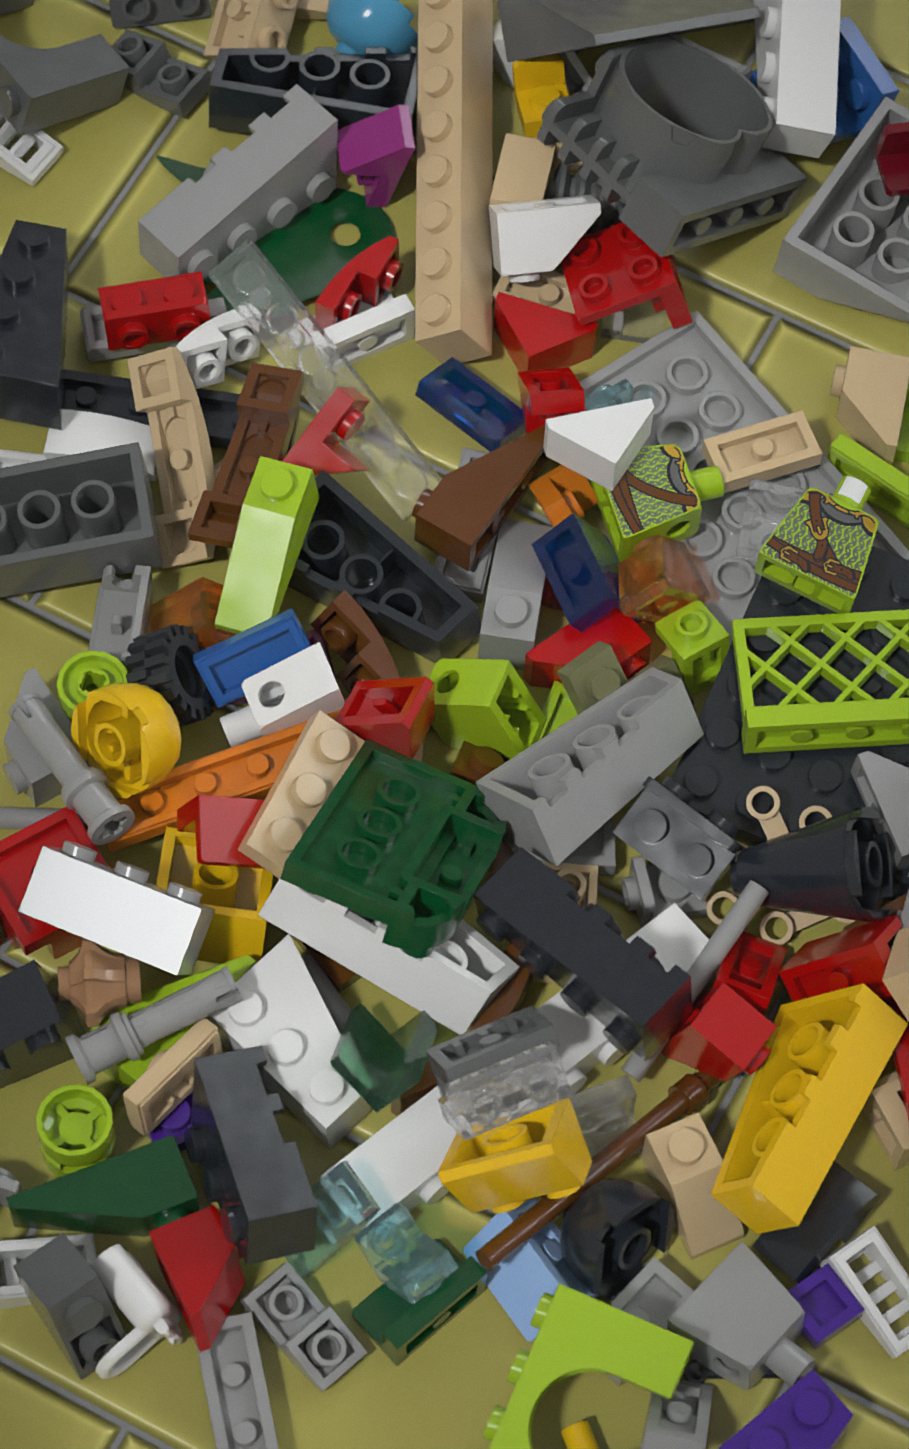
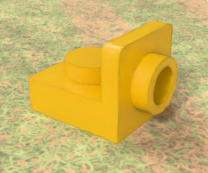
M561 54L518 60L512 63L514 101L525 137L537 138L543 123L542 115L546 107L559 97L569 96L565 84L564 61Z

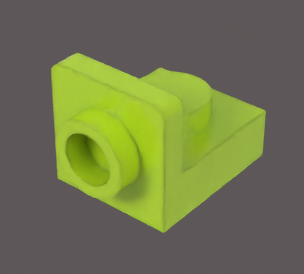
M696 600L658 620L655 624L656 633L672 651V659H674L690 695L714 683L730 648V635L701 601Z

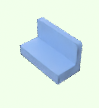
M536 1198L527 1200L521 1206L511 1211L497 1213L464 1247L463 1252L467 1259L472 1256L480 1264L476 1257V1251L537 1203L538 1200ZM553 1221L492 1270H487L480 1264L487 1272V1287L528 1342L534 1341L539 1332V1329L530 1326L544 1292L554 1296L560 1283L594 1299L599 1297L598 1294L593 1293L584 1286L567 1268L561 1255L560 1230Z

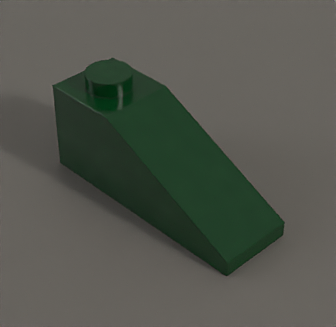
M173 1135L6 1197L14 1227L137 1237L150 1236L149 1231L200 1211L198 1195Z

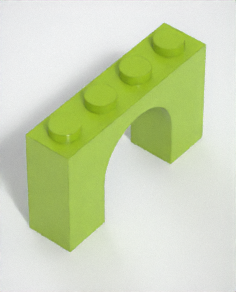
M559 1283L554 1296L544 1292L537 1305L530 1326L539 1329V1332L530 1352L522 1348L519 1349L506 1382L515 1385L506 1408L496 1404L482 1438L491 1442L489 1449H534L532 1424L539 1403L554 1385L565 1378L580 1373L596 1372L608 1374L672 1401L695 1346L694 1341Z

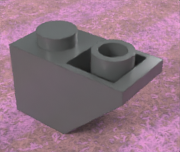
M64 1233L13 1266L29 1301L78 1377L82 1380L94 1372L101 1359L126 1336L98 1274Z

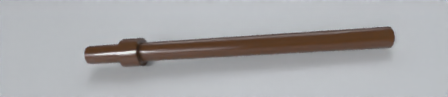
M702 1071L697 1072L695 1075H684L668 1089V1097L591 1158L592 1164L584 1185H581L579 1190L559 1199H549L545 1195L476 1251V1257L480 1264L487 1270L495 1268L571 1206L583 1191L599 1183L644 1146L646 1134L670 1125L682 1114L692 1115L708 1102L709 1092L722 1083L723 1080Z

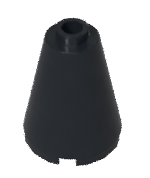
M871 807L856 808L742 849L738 854L737 861H734L730 867L732 889L736 895H740L751 880L769 892L760 907L864 922L881 921L888 916L890 911L880 910L882 900L886 897H893L894 862L888 833L876 832L872 820L881 819V817Z

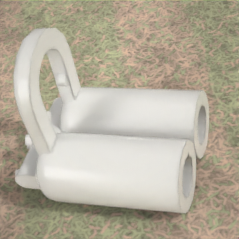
M117 1244L105 1250L94 1260L90 1266L98 1274L107 1295L135 1327L98 1363L95 1371L101 1379H111L124 1372L159 1339L165 1337L172 1345H178L183 1342L182 1331L178 1325L181 1319L180 1310L131 1252H126L120 1244Z

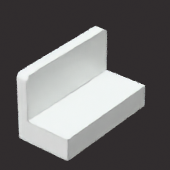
M386 290L375 307L361 301L360 308L355 316L320 331H315V316L297 323L295 325V333L323 378L414 338L415 308L406 294L393 298L391 293Z

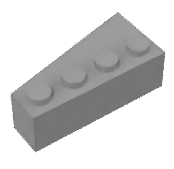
M298 84L283 95L284 100L288 104L272 118L264 112L249 125V129L253 134L231 152L224 146L211 157V162L206 167L203 177L199 181L195 182L188 177L138 220L140 255L164 277L202 271L203 279H205L217 266L236 254L246 252L255 241L275 228L286 226L296 214L313 203L324 201L336 189L338 120Z

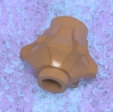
M82 938L81 947L76 956L69 961V966L58 967L59 1001H71L72 1006L83 1015L87 1027H97L108 1014L117 1009L127 1007V1003L142 1002L140 962L138 959L125 957L122 953L112 952L96 942Z

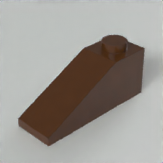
M545 425L446 474L433 491L427 488L418 498L412 511V516L416 518L414 541L469 572L530 489L528 484L538 478L551 460L546 457L543 448Z

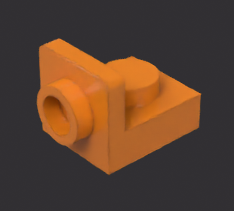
M561 464L528 484L550 524L568 550L587 540L577 521L584 518V512L595 506L598 502L586 477Z

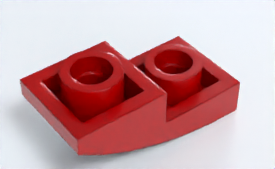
M389 236L373 244L348 262L334 276L315 302V331H320L355 316L360 308L361 301L375 307L386 290L389 292L394 291L404 268V264L399 262V239Z

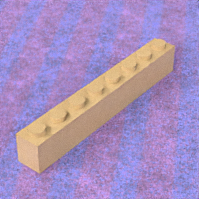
M418 0L415 342L446 367L492 355V240L489 202L492 192L493 0Z

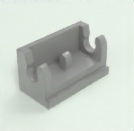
M108 565L104 568L102 584H99L88 651L107 652L118 658L125 666V657L130 656V653L127 651L129 644L134 642V638L148 632L153 601L151 566L136 565L132 579L117 577L115 575L116 569L113 565ZM125 666L127 674L132 673L131 669Z

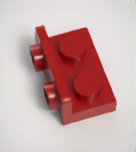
M202 271L98 288L109 351L119 349L135 350L149 344L174 340L181 341L194 329L211 320Z

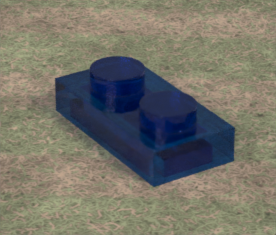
M453 357L419 381L415 396L489 452L518 439L525 433L522 409Z

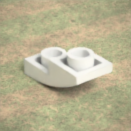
M253 303L235 308L205 322L184 337L176 346L187 366L195 390L224 382L225 366L259 357L263 314Z
M62 409V430L52 428L48 430L43 451L46 460L139 442L147 467L149 481H156L157 468L150 426L105 414Z

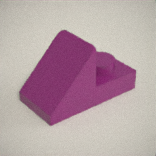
M409 105L394 106L341 128L337 132L340 169L344 174L356 175L358 185L364 186L367 207H387L415 149Z

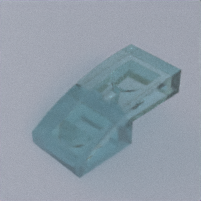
M347 1161L339 1163L311 1187L317 1204L315 1250L285 1256L301 1278L312 1276L326 1264L381 1209Z

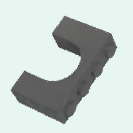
M0 0V15L32 6L35 0ZM101 34L49 49L22 46L0 35V115L6 118L21 136L119 104L130 67Z

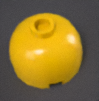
M127 682L109 684L86 694L88 695L87 699L78 703L72 713L71 736L73 745L84 760L89 761L91 767H96L105 772L109 779L108 788L115 798H130L166 779L180 757L182 739L178 719L172 707L162 695L148 686Z

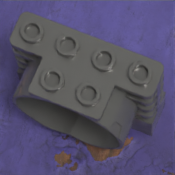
M670 34L609 48L597 60L595 65L596 73L587 91L559 97L553 100L543 112V123L537 134V139L545 146L559 142L563 143L558 153V158L566 165L582 161L583 166L579 172V177L586 184L597 182L602 187L600 196L607 203L620 201L625 204L619 219L660 257L786 218L808 178L779 151L761 148L773 126V118L770 116L769 109L764 101L765 98L744 75L729 64L697 48L678 43Z

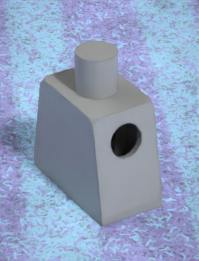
M742 1241L667 1319L668 1331L694 1341L695 1346L690 1359L696 1360L744 1390L752 1389L769 1369L792 1387L809 1373L816 1363L814 1358L794 1343L803 1330L805 1312L801 1305Z

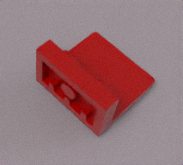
M623 222L580 238L561 261L575 315L581 325L651 300L656 313L666 311L673 329L693 323L673 255L660 257Z

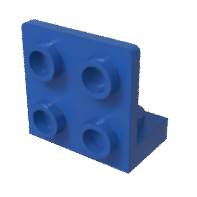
M850 17L840 19L836 133L830 143L857 137L884 98L888 97L895 101L899 93L898 87ZM756 69L752 72L750 81L758 89Z

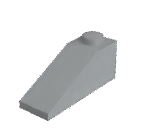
M506 520L500 528L487 588L480 630L478 659L509 660L515 670L524 671L526 653L536 646L554 533L553 526Z

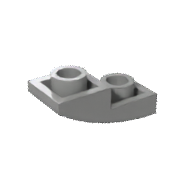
M288 1261L282 1263L239 1300L247 1312H252L253 1319L320 1392L324 1391L368 1353L331 1306L324 1307Z

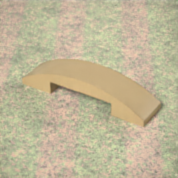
M168 347L129 358L127 362L136 412L148 414L164 514L155 516L163 560L162 569H171L211 559L214 556L215 545L189 540L187 534L203 491H212L215 483V471L209 436L192 378L178 347Z

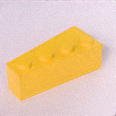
M864 983L780 1005L774 1021V1025L777 1028L766 1043L771 1048V1052L756 1070L711 1192L712 1197L756 1234L799 1226L908 1025L904 1019Z

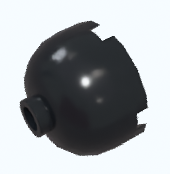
M609 1178L588 1187L563 1212L560 1249L567 1268L593 1293L599 1296L601 1294L608 1300H614L645 1267L643 1264L652 1256L655 1248L665 1253L675 1225L674 1207L656 1191L635 1180Z

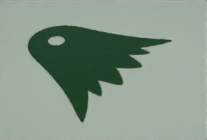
M156 156L159 162L182 183L188 177L195 182L203 177L205 168ZM336 188L324 201L313 203L296 214L286 226L275 228L255 241L246 252L236 254L217 266L208 277L203 279L204 282L221 283L220 286L207 295V298L209 300L223 297L227 312L253 303L263 314L264 319L295 304L321 295L334 276L358 254L389 236L394 237L390 219L380 206L367 207L365 196L349 190ZM350 223L359 229L360 238L352 245L341 246L331 240L329 233L336 224Z

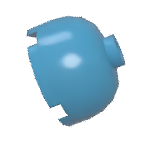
M329 0L326 19L329 32L338 42L334 48L336 54H365V47H386V54H410L411 46H418V32L416 33L409 25L414 15L398 0Z

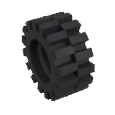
M174 624L133 639L134 642L130 643L127 648L130 656L125 657V666L132 671V673L126 674L127 683L145 685L160 693L172 707L178 719L179 727L207 719L206 717L212 715L214 711L211 707L216 706V703L193 662V655L206 648L205 646H197L199 637L194 632L189 634V627Z

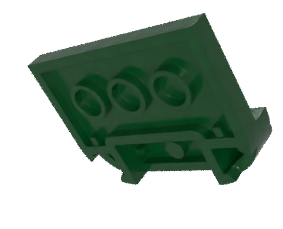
M366 739L285 861L280 879L300 887L310 894L318 895L353 910L363 917L371 918L387 925L382 943L400 948L408 956L426 958L431 955L434 947L447 942L456 932L474 901V894L482 887L494 866L506 830V822L499 821L491 809L485 805V795L477 786Z

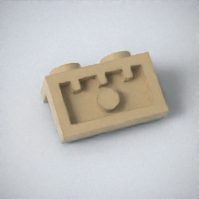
M218 0L204 56L216 62L220 48H286L299 0Z

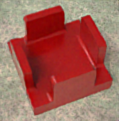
M67 807L0 841V925L14 949L21 947L25 956L48 945L53 958L58 959L81 947L83 938L18 912L43 846L62 848L65 840L72 841L97 851L95 862L108 866L96 845L89 839L87 830L76 812Z

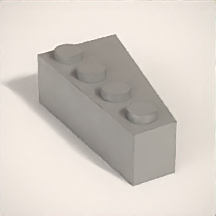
M651 667L476 781V784L485 795L486 806L491 809L499 821L506 822L503 839L558 866L645 787L642 784L648 776L655 779L701 738L704 733L682 679Z

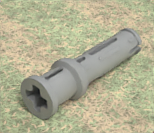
M29 693L22 696L20 699L32 713V716L27 711H23L17 702L9 709V716L17 723L56 779L63 786L61 790L63 803L68 809L76 810L89 827L87 835L93 844L104 845L122 836L134 822L135 814L128 805L120 804L108 788L109 779L103 770L89 767L44 705L40 695Z
M225 966L208 977L128 1016L125 1012L119 1014L117 1011L110 1015V1022L80 1037L71 1034L65 1037V1040L85 1081L89 1085L96 1081V1074L126 1059L132 1062L141 1059L140 1055L145 1053L144 1047L224 1007L239 1002L243 998L237 989L230 971Z

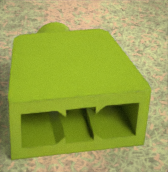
M442 658L435 663L429 677L434 682L435 719L432 726L444 744L451 748L460 749L465 740L475 746L491 748L499 753L503 759L510 760L537 742L547 718L509 660Z

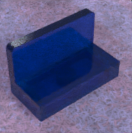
M572 513L531 544L569 624L578 631L583 632L615 607L636 621L645 615V611L607 536L575 513Z

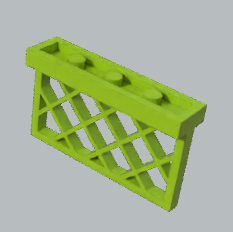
M909 609L732 619L731 630L743 721L741 735L744 754L909 744V698H904L905 695L909 696V678H905L885 663L899 646L909 653ZM877 629L891 639V641L875 656L853 640L862 630ZM822 632L836 642V644L820 659L799 644L800 640L807 633ZM767 635L781 645V647L764 662L747 649L746 636ZM844 649L867 665L853 682L829 666ZM789 652L812 668L797 685L774 669ZM749 666L756 671L752 677L750 676ZM874 672H877L896 686L898 690L889 699H874L860 688ZM821 675L843 692L834 702L819 703L807 694L805 690ZM764 678L787 694L778 705L754 706L752 691Z

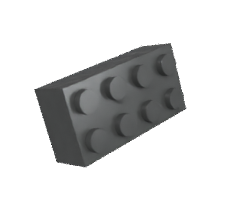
M139 442L0 468V598L102 578L104 568L108 565L114 566L116 569L115 575L131 573L136 565L151 566V569L163 566L149 475Z

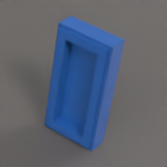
M293 608L194 654L193 662L219 708L245 696L241 686L245 679L312 646Z

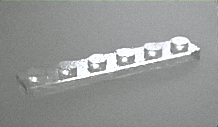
M245 240L209 272L208 276L280 367L303 371L304 380L301 393L317 413H319L338 386L354 387L370 400L361 412L365 416L361 427L347 441L341 439L340 442L346 450L369 468L368 471L363 472L401 520H409L412 517L413 508L420 495L427 488L433 491L442 478L256 244L251 240Z

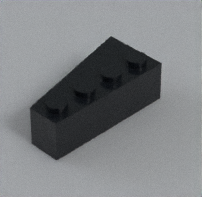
M16 220L0 256V419L62 430L63 373L69 283L67 231L64 228Z
M521 847L474 894L477 914L479 915L476 921L482 930L494 941L501 943L506 939L521 952L518 955V959L523 966L536 978L543 980L548 976L563 989L560 992V996L578 1015L586 1017L590 1013L605 1026L603 1030L605 1037L623 1054L628 1055L631 1051H634L646 1062L693 1013L691 976L676 964L667 973L663 965L655 957L657 952L654 947L638 935L630 943L622 938V931L615 923L612 915L597 904L589 903L585 908L578 905L577 902L580 900V896L576 889Z

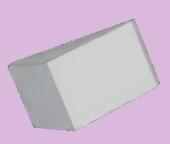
M652 398L546 419L543 444L546 457L613 491L650 436L654 412Z

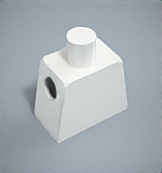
M319 642L245 679L241 686L249 706L219 719L230 746L234 747L308 721L310 716L319 710L325 714L343 708L345 701Z

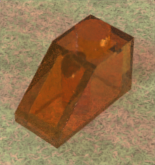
M661 535L651 536L636 544L632 549L633 555L618 564L619 606L624 616L657 622L696 600L705 603L712 598L685 543L664 536L661 537Z

